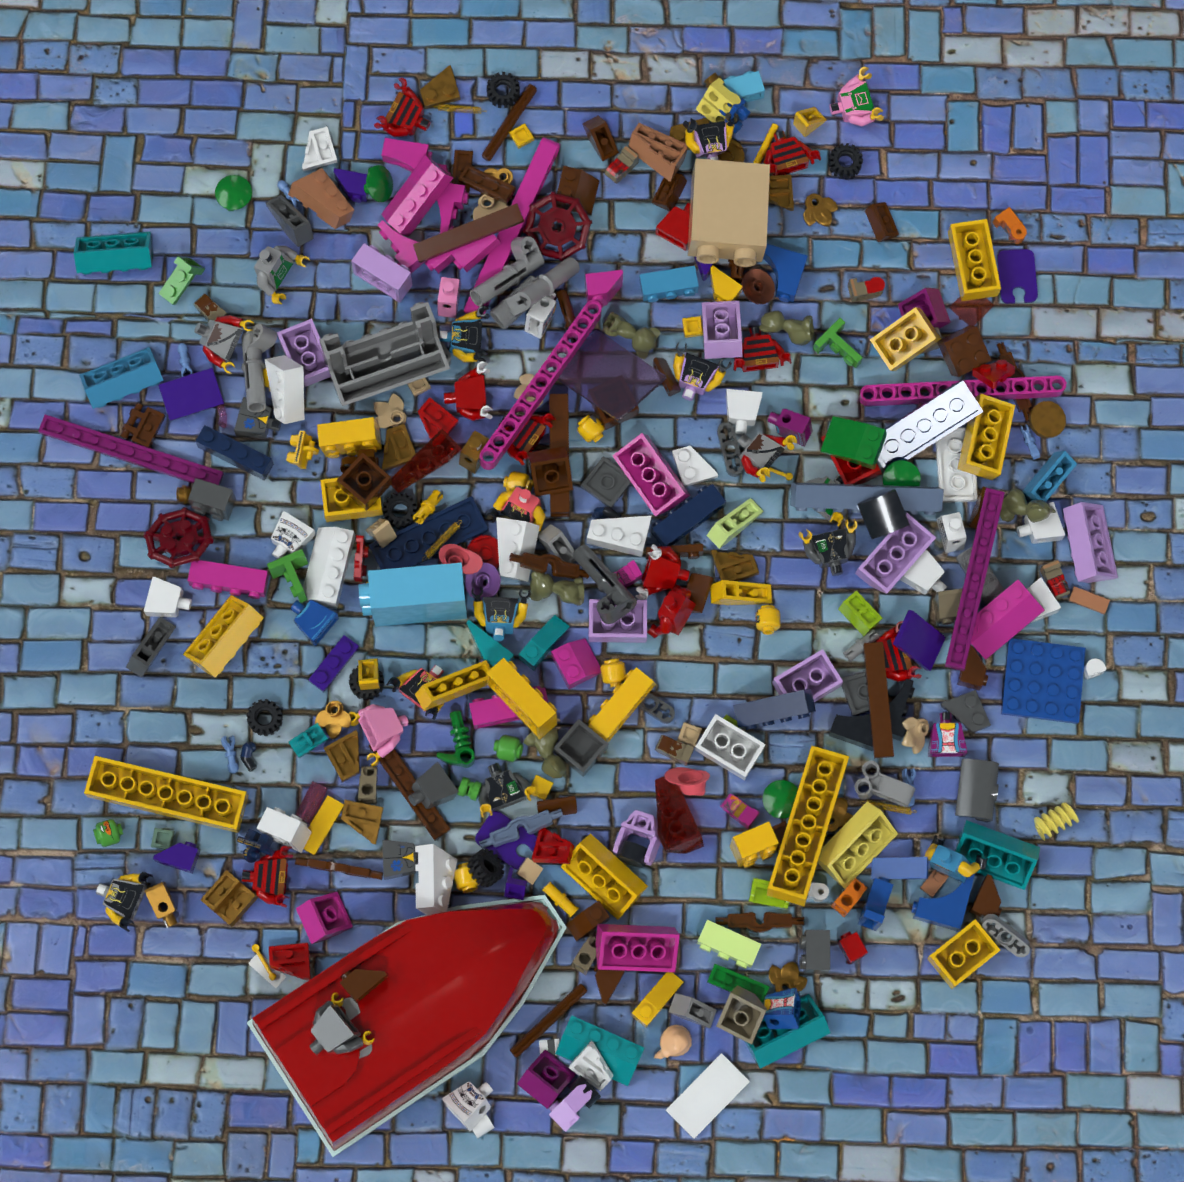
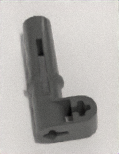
M587 545L578 547L573 554V558L595 581L599 591L606 594L597 603V611L600 618L605 624H613L633 610L637 600L619 581L618 575L611 572Z

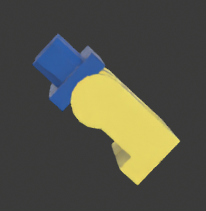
M720 78L710 84L696 110L712 123L720 121L727 123L728 121L725 118L727 113L731 114V119L734 117V113H736L741 121H745L751 113L744 107L747 101L743 98L740 99L737 94L728 90L723 85L725 82ZM738 121L734 124L733 133L736 134L742 128L743 124Z

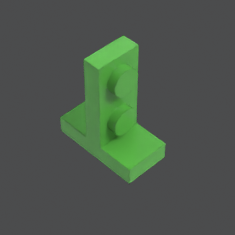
M177 256L174 261L177 267L158 293L172 305H176L195 275H202L205 268L191 258Z
M839 318L814 343L813 350L819 354L829 344L830 349L836 354L839 353L846 364L857 368L861 364L863 357L838 336L845 326V322Z
M302 549L267 564L273 579L284 575L287 583L291 581L293 585L290 587L293 597L298 596L300 603L307 601L305 592L295 572L296 569L308 564Z

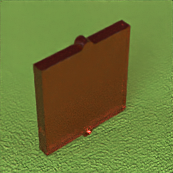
M959 297L949 308L959 316V320H963L968 325L975 326L994 305L986 298L961 301Z

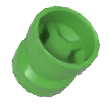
M463 777L457 795L462 797L468 796L471 800L477 801L482 782H472L469 778Z

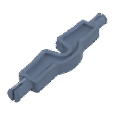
M561 808L551 813L545 810L531 817H517L510 821L506 827L491 832L489 834L490 837L479 841V844L483 849L491 845L498 847L517 841L520 838L518 828L521 826L525 827L528 834H534L552 825V820L562 817Z

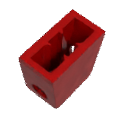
M687 203L683 210L677 206L673 207L656 226L655 232L656 235L684 251L688 248L690 203Z

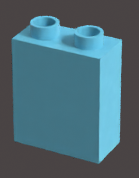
M462 562L368 571L369 583L358 584L360 607H362L363 616L372 615L375 627L467 619Z

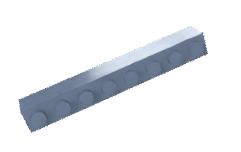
M791 482L790 506L795 507L796 511H807V508H814V511L826 512V509H833V512H844V509H851V512L860 513L858 503L873 496L878 497L894 489L906 513L917 514V511H924L926 515H935L936 512H942L944 489L924 486Z

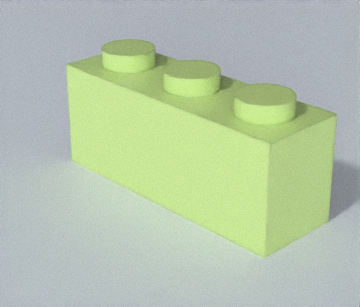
M709 920L706 921L697 941L700 949L709 953L712 950L718 953V957L727 961L730 958L736 961L737 966L744 969L747 966L752 967L761 943Z

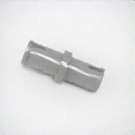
M872 629L861 639L858 638L854 645L844 651V656L848 658L849 662H852L853 659L864 652V643H874L880 636Z

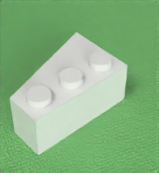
M285 355L265 359L275 418L284 424L305 420L303 366Z
M652 516L591 520L587 544L642 557Z
M496 517L500 576L528 582L531 570L520 567V563L510 561L509 557L511 553L517 555L525 552L534 554L540 526L526 521Z
M434 844L415 846V852H418V864L415 865V871H418L419 883H416V909L427 916L447 912L457 859Z

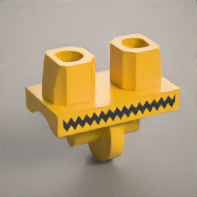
M299 431V434L291 435L290 445L296 447V451L287 453L286 458L287 462L298 466L300 469H306L308 460H312V456L319 453V449L314 447L315 441H312L313 437L307 435L306 431Z

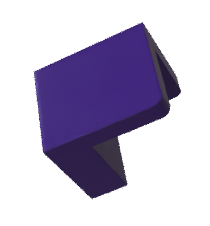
M510 867L504 897L524 900L527 881L512 878L514 868Z

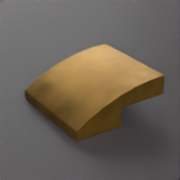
M226 870L200 900L228 925L233 927L258 897Z

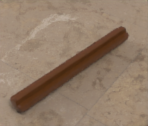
M529 84L482 153L483 159L491 161L537 92L535 86Z
M579 984L510 1049L512 1055L516 1058L520 1056L587 993L586 987L583 984Z

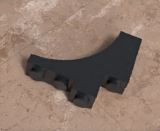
M909 679L905 680L901 691L889 703L892 738L899 741L902 740L907 732L902 724L906 720L902 716H906L909 708L906 702L908 698H912L915 690L912 687L914 681ZM836 714L829 736L873 751L870 714L856 717Z

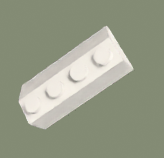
M339 527L318 528L303 585V590L307 597V601L304 602L313 600L322 606L338 608L355 541L353 530Z

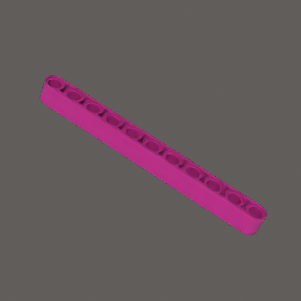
M545 137L541 139L511 204L517 203L519 205L524 222L498 233L497 239L501 244L489 253L474 288L502 271L503 267L508 264L513 253L511 242L514 238L521 236L530 210L529 205L536 203L557 157L560 143ZM470 296L464 308L465 314L476 311L480 307L472 301ZM488 301L487 303L483 304L482 306L488 307L489 304H490V301Z
M591 300L586 303L481 450L480 465L483 469L491 470L496 467L599 322L602 306L598 301ZM594 309L598 312L592 314L589 312V310ZM580 324H586L587 327H586V328H580L578 325H580ZM574 338L577 341L575 343H571L568 340ZM565 353L567 356L561 358L558 354ZM553 367L556 371L549 372L547 369ZM539 382H543L546 385L544 387H539L536 384ZM528 397H534L536 400H534L533 402H529L526 399ZM517 412H524L525 415L522 416V417H519V416L516 415V413H517ZM511 426L514 428V430L508 432L505 430V428ZM497 441H501L504 444L502 446H496L494 443ZM486 456H491L493 460L485 461L484 458Z
M1061 376L1007 378L1004 382H997V386H1002L1005 389L1001 393L996 388L992 389L980 380H964L975 398L982 394L976 388L983 387L986 390L983 393L984 395L999 400L1059 397L1063 394L1067 384L1066 380ZM959 381L866 385L860 391L859 400L864 406L926 403L940 394V389H948ZM1039 384L1043 389L1040 391L1035 390L1033 385ZM1052 384H1060L1061 389H1054ZM1020 385L1024 390L1019 392L1014 386ZM927 390L930 395L923 396L920 394V391ZM908 391L911 396L904 397L901 392ZM890 392L892 397L885 398L882 393ZM871 393L873 398L866 399L863 394Z

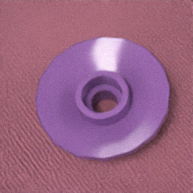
M483 563L482 568L478 572L466 574L465 578L466 591L471 597H473L471 594L473 587L474 594L476 595L481 593L480 586L483 588V594L480 596L481 600H483V597H493L496 595L501 584L499 571L490 563ZM485 579L488 580L486 586L483 585Z

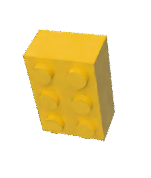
M918 307L913 308L870 339L890 371H897L941 340L922 309Z
M374 417L317 425L319 447L328 458H338L344 454L355 456L357 455V449H375V452L382 449L380 427Z
M338 478L320 480L326 523L383 515L381 496L366 511L338 487Z
M766 822L733 836L729 847L738 867L744 866V868H748L754 865L755 861L760 858L764 861L773 857L779 842L770 822Z
M975 919L933 952L927 959L949 987L953 989L997 954L1000 949Z

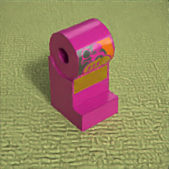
M729 794L720 805L725 812L747 829L750 828L759 816V812L756 809L751 808L733 794Z

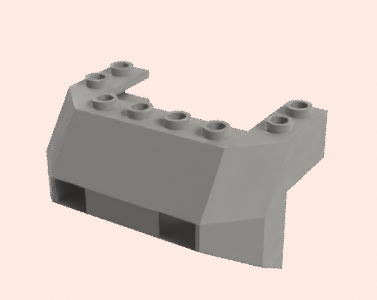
M418 302L410 308L411 322L404 321L396 327L383 328L379 333L373 335L366 334L359 340H349L341 345L338 333H329L319 339L332 382L342 406L450 369L437 335L436 321L428 302Z

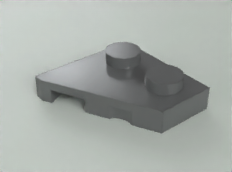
M976 690L941 703V707L951 712L954 716L953 718L962 723L971 733L991 726Z

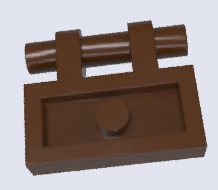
M136 403L134 409H131L129 413L130 417L127 423L122 427L123 431L120 437L127 440L129 434H133L131 439L133 443L150 448L166 416L147 407L145 413H142L143 405ZM140 419L141 421L138 427H133L136 420Z

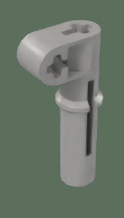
M529 236L514 238L511 242V250L516 262L511 265H505L502 271L470 290V297L477 306H482L511 286L519 285L522 279L544 266L543 256L534 238Z
M568 257L547 273L541 274L539 277L537 276L530 285L504 299L513 315L515 316L529 309L545 296L552 295L557 287L579 272V264L574 258Z
M256 324L251 328L253 331H246L241 337L243 351L241 369L245 376L247 409L250 412H262L266 409L263 375L265 364L262 361V353L272 347L277 339V332L262 324Z

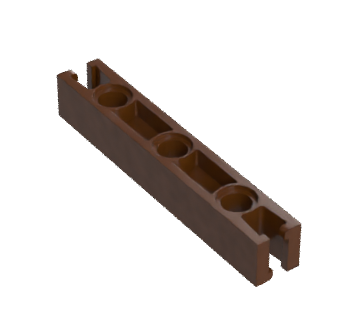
M549 394L550 414L556 418V420L550 421L553 425L550 428V449L565 446L569 458L568 394ZM569 491L550 494L551 517H570Z

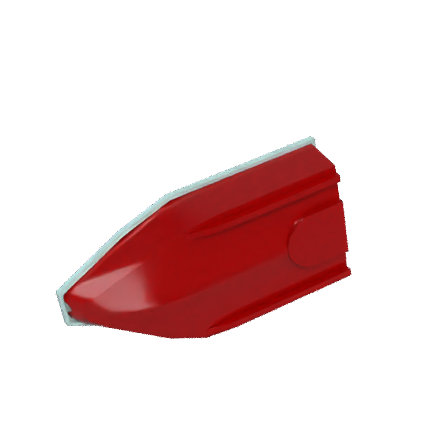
M545 895L524 897V900L507 899L460 905L448 908L447 912L428 916L422 915L400 921L246 1023L332 1157H335L483 1057L524 1005L567 927ZM355 969L384 971L388 978L357 1003L360 1013L350 1020L361 1033L360 1038L363 1037L366 1031H371V1034L365 1036L366 1040L375 1038L372 1043V1052L359 1059L360 1050L369 1046L363 1043L362 1047L348 1053H328L325 1049L319 1054L314 1053L310 1045L316 1040L315 1036L311 1033L316 1010L327 1001H331L332 994L335 992L338 993V997L334 999L335 1001H340L341 998H352L340 984L342 981L341 977L349 970L353 972ZM341 1006V1007H340L341 1010H342V1011L345 1013V1015H346V1010H345V1008Z

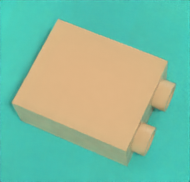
M695 158L691 180L688 256L696 257L698 262L704 264H713L718 262L719 259L734 260V264L737 266L751 267L756 262H762L767 246L770 164Z

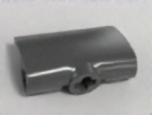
M962 759L955 816L975 817L976 820L985 822L993 821L994 805L999 788L997 784L999 763L978 759Z

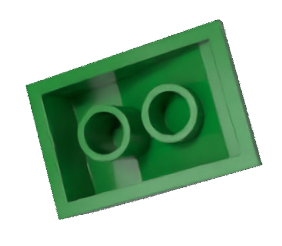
M833 416L820 452L874 470L887 433L885 429L867 423Z

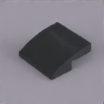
M894 489L857 504L871 539L884 536L910 525L898 494Z

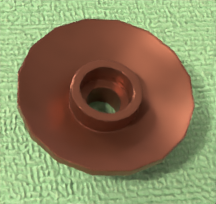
M752 269L746 272L741 282L745 296L755 304L763 305L770 302L775 293V285L770 275L761 269Z

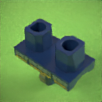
M248 829L245 838L241 836L237 838L238 843L244 844L247 847L243 850L244 859L249 863H254L260 858L259 852L269 856L274 854V850L270 849L274 838L267 834H260L257 831Z

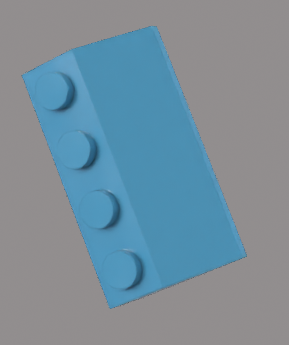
M150 347L79 375L93 409L104 407L111 401L121 400L126 395L139 393L146 387H153L164 381Z

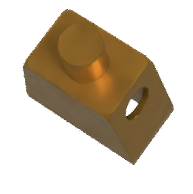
M474 431L461 450L459 465L475 474L481 466L480 452L489 441V438Z
M161 882L144 890L157 919L163 918L167 928L177 924L178 922L173 912L177 911V908L166 883ZM162 902H165L168 907L166 911H162L160 907Z

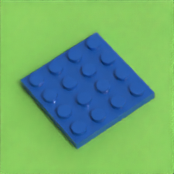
M1010 639L1007 645L1001 714L1078 724L1086 648Z

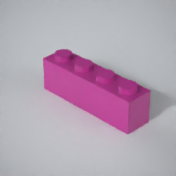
M200 560L198 562H191L187 581L193 589L197 590L209 588L212 592L216 593L227 591L234 596L246 594L250 598L260 599V597L266 596L269 573L266 570Z
M541 686L532 687L533 689L537 688L543 694V699L548 703L546 689L541 688ZM498 695L491 696L492 699L487 700L477 698L472 700L473 703H469L474 729L520 720Z

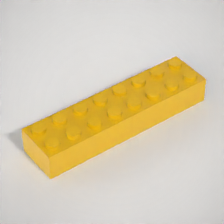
M811 745L769 882L767 896L805 907L849 756Z
M94 756L84 791L88 798L239 833L249 797L246 791L99 756Z

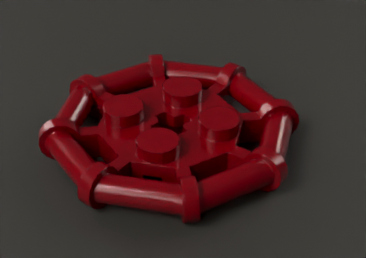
M552 191L551 194L529 205L530 210L523 233L534 238L543 256L558 259L562 262L564 259L587 247L586 241L590 226L593 223L578 197L573 198ZM557 201L570 204L571 206L568 210L557 207ZM552 202L553 208L544 213L539 210ZM574 208L579 214L581 222H576L571 211ZM537 213L541 216L538 227L533 228ZM555 221L562 223L560 232L553 230ZM583 225L580 239L578 240L574 237L577 226ZM538 231L544 240L541 245L533 232ZM571 240L574 243H576L572 247L563 251L562 245L568 243ZM547 244L558 246L559 252L544 247Z
M183 507L181 510L166 514L160 513L156 521L143 535L148 549L147 556L151 560L155 559L168 565L169 568L200 561L201 555L214 542L209 525L210 519L207 516H202L188 510V507ZM181 517V520L171 523L168 522L169 520ZM187 518H190L196 521L197 523L191 524V522L187 520ZM163 524L164 526L161 528L160 534H156L157 530ZM203 529L204 536H198L197 531ZM178 536H183L181 537L180 541H177V539L175 538ZM154 541H160V547L157 549L155 548ZM200 544L196 551H194L193 547ZM167 552H168V553L171 554V557L169 558V557H167V556H165V555H162V554H163V553H166V554H167Z

